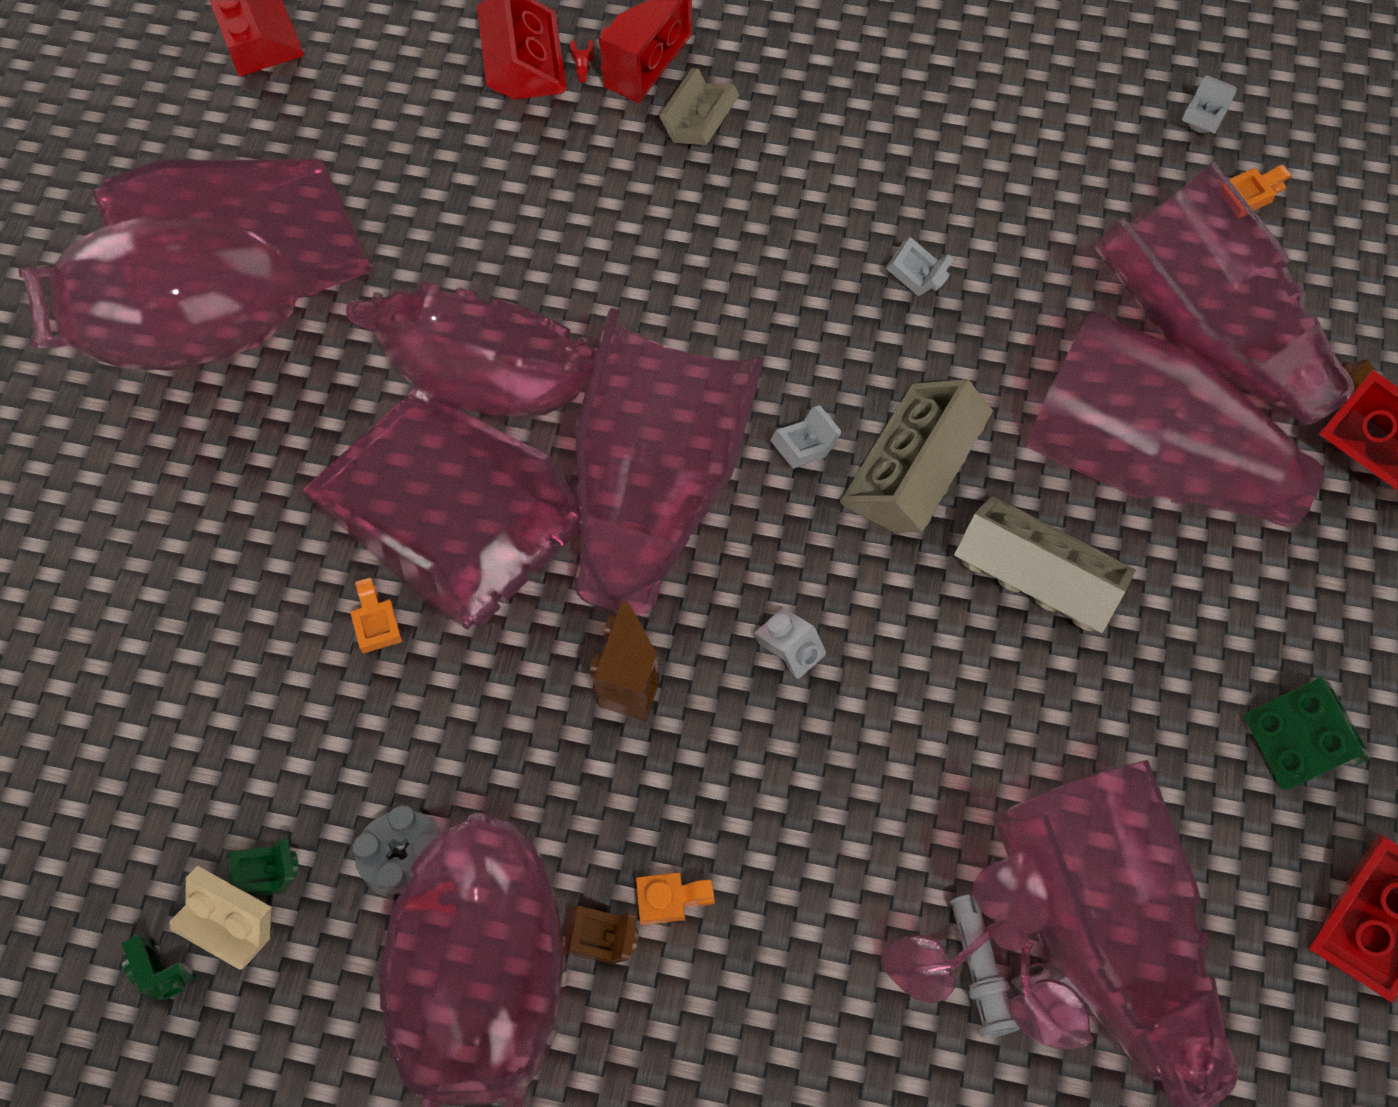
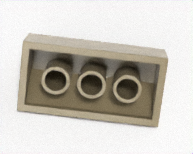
M969 379L912 384L840 503L844 507L893 532L922 533L930 523L931 517L943 496L948 492L949 486L960 467L966 461L967 455L978 436L983 432L984 426L993 412L992 408Z
M991 496L974 514L954 556L962 559V564L968 569L977 573L986 572L998 578L999 584L1013 592L1022 591L1034 597L1035 602L1040 607L1052 612L1058 610L1072 617V622L1078 627L1087 631H1094L1095 629L1100 633H1103L1136 571V569L994 496Z

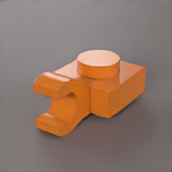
M1284 165L1277 166L1263 175L1255 167L1224 181L1221 191L1242 217L1272 203L1275 195L1286 189L1283 181L1290 179L1292 175Z
M371 577L356 581L355 584L362 608L350 611L361 652L364 654L403 642L391 600L380 602L376 586L373 584Z
M680 873L636 878L641 925L685 920L684 907L715 904L712 880H701L682 885Z

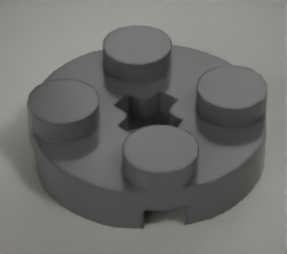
M397 806L391 812L385 813L373 820L353 843L355 865L358 873L366 885L380 895L387 896L386 893H400L402 897L413 895L427 887L436 878L442 866L440 859L442 849L444 850V841L438 828L429 817L420 812L412 811L408 806ZM409 845L405 849L408 855L405 859L400 860L398 857H394L389 860L393 849L397 846Z

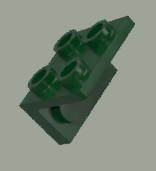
M1319 677L1244 715L1280 787L1285 791L1291 790L1349 762L1357 766L1372 759L1331 683L1323 677Z

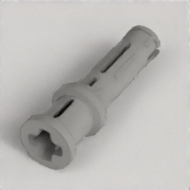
M978 895L957 897L950 901V905L957 922L958 932L973 983L970 985L969 990L970 999L976 1000L983 1026L979 1029L981 1038H993L1021 1029L1019 1020H1014L1006 994L1010 987L1005 978L999 975L986 925L982 917Z

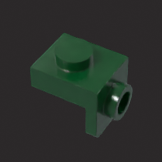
M288 838L278 839L273 847L229 851L225 857L229 883L253 897L285 893L298 875L297 854L295 851H290Z
M139 934L121 943L126 954V958L122 959L121 963L128 980L132 984L137 983L139 991L154 1000L157 998L159 1000H166L180 994L185 990L184 984L196 978L193 969L181 962L163 970L153 943Z

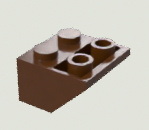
M621 602L617 615L610 614L607 620L604 638L608 640L603 653L596 652L591 664L590 676L594 677L593 691L597 693L600 708L647 721L660 684L657 653L631 605Z

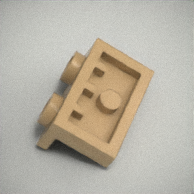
M196 866L186 877L185 906L170 920V930L237 969H244L270 940L272 907L205 869Z

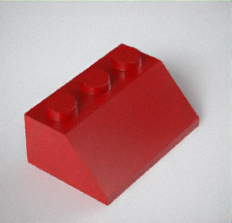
M209 0L239 77L305 56L282 0Z
M483 0L477 6L486 86L512 99L564 93L567 88L556 12L536 0Z
M1372 370L1319 434L1398 491V387Z

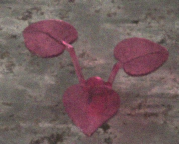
M1022 849L1002 861L989 865L977 876L973 886L974 898L982 912L989 918L994 919L995 922L989 924L985 932L955 958L947 960L944 946L937 939L924 935H910L898 939L882 955L881 964L884 971L904 992L917 1000L935 1003L946 1000L956 987V979L950 969L957 968L990 938H994L997 945L1005 950L1020 949L1022 951L1020 986L1024 993L1015 996L1010 1003V1011L1018 1027L1036 1042L1053 1048H1080L1092 1042L1093 1037L1090 1032L1087 1007L1072 987L1054 979L1039 980L1033 987L1030 984V951L1033 947V942L1029 937L1031 933L1038 932L1046 925L1050 917L1051 905L1043 876L1027 849Z

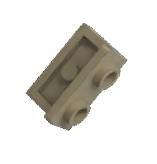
M692 68L661 112L660 119L673 143L707 145L739 97V93L734 84L706 83L700 70Z

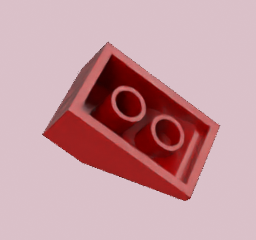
M647 0L618 14L610 26H606L602 30L598 41L601 48V70L603 71L604 88L640 103L692 36V0Z
M1379 832L1349 877L1310 944L1309 950L1391 1003L1398 996V843Z

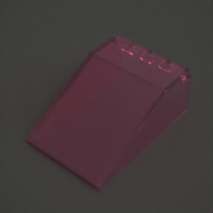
M322 159L158 160L104 179L105 186L95 189L92 193L110 243L113 245V251L122 274H124V280L131 299L138 302L135 303V307L160 350L169 349L372 272L369 261Z
M417 389L409 393L302 490L308 499L433 608L466 630L473 624L481 628L501 608L497 602L499 599L507 602L530 580L526 574L527 571L536 574L558 552L555 546L556 543L564 546L584 527L580 519H582L581 516L585 512L554 460L549 455Z

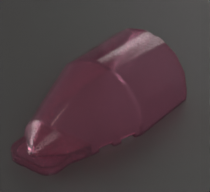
M1215 162L1210 163L1183 189L1142 221L1131 227L1123 217L1097 242L1096 251L1165 339L1270 407L1288 408L1299 421L1305 424H1315L1335 411L1354 393L1353 380L1337 360L1317 316H1309L1301 299L1306 294L1301 283L1294 284L1286 267L1291 262L1287 252Z
M611 308L606 317L575 426L581 559L575 577V589L577 595L589 604L618 612L621 602H625L631 605L636 616L648 613L654 607L662 580L690 540V535L702 517H705L712 507L711 504L722 487L727 484L733 475L764 358L756 356L752 359L741 361L721 360L669 348L626 329L617 321L619 310Z
M1094 310L1091 311L1066 355L1025 446L1133 497L1146 499L1150 495L1169 498L1171 503L1184 505L1185 501L1207 504L1209 509L1258 516L1283 527H1294L1300 524L1309 512L1324 476L1323 468L1316 459L1300 452L1298 444L1203 358Z
M1144 760L1067 783L1019 803L998 815L995 820L996 827L1046 956L1142 1074L1163 1083L1172 1107H1214L1235 1088L1237 1066L1225 1035L1215 977H1207L1202 948L1209 947L1207 932L1199 933L1194 904L1201 903L1199 889L1149 761Z

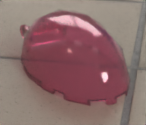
M148 216L104 226L69 245L55 262V265L31 266L18 269L20 278L25 280L36 338L32 339L33 348L73 346L89 358L126 369L171 371L227 360L268 340L293 314L300 284L283 252L254 232L227 226L207 218ZM43 276H50L53 312L60 335L52 336L41 280Z
M423 281L420 282L418 290L410 292L398 290L393 292L391 296L383 298V294L373 292L371 301L366 302L358 299L347 304L346 314L349 320L354 324L375 332L388 359L412 385L446 406L500 417L547 415L576 399L598 363L599 353L584 337L579 338V342L570 338L571 329L561 323L523 306L499 298L494 299V304L476 299L477 292L468 289L457 288L456 294L439 291L440 285L438 283Z
M475 812L468 816V821L445 832L441 829L413 862L410 869L413 875L403 897L398 896L390 915L379 973L380 1009L384 1012L386 1035L384 1040L390 1057L395 1060L403 1084L415 1096L422 1098V1107L487 1105L506 1101V1107H525V1088L541 1070L560 1025L567 968L557 899L540 853L511 821L497 820L487 817L486 814Z

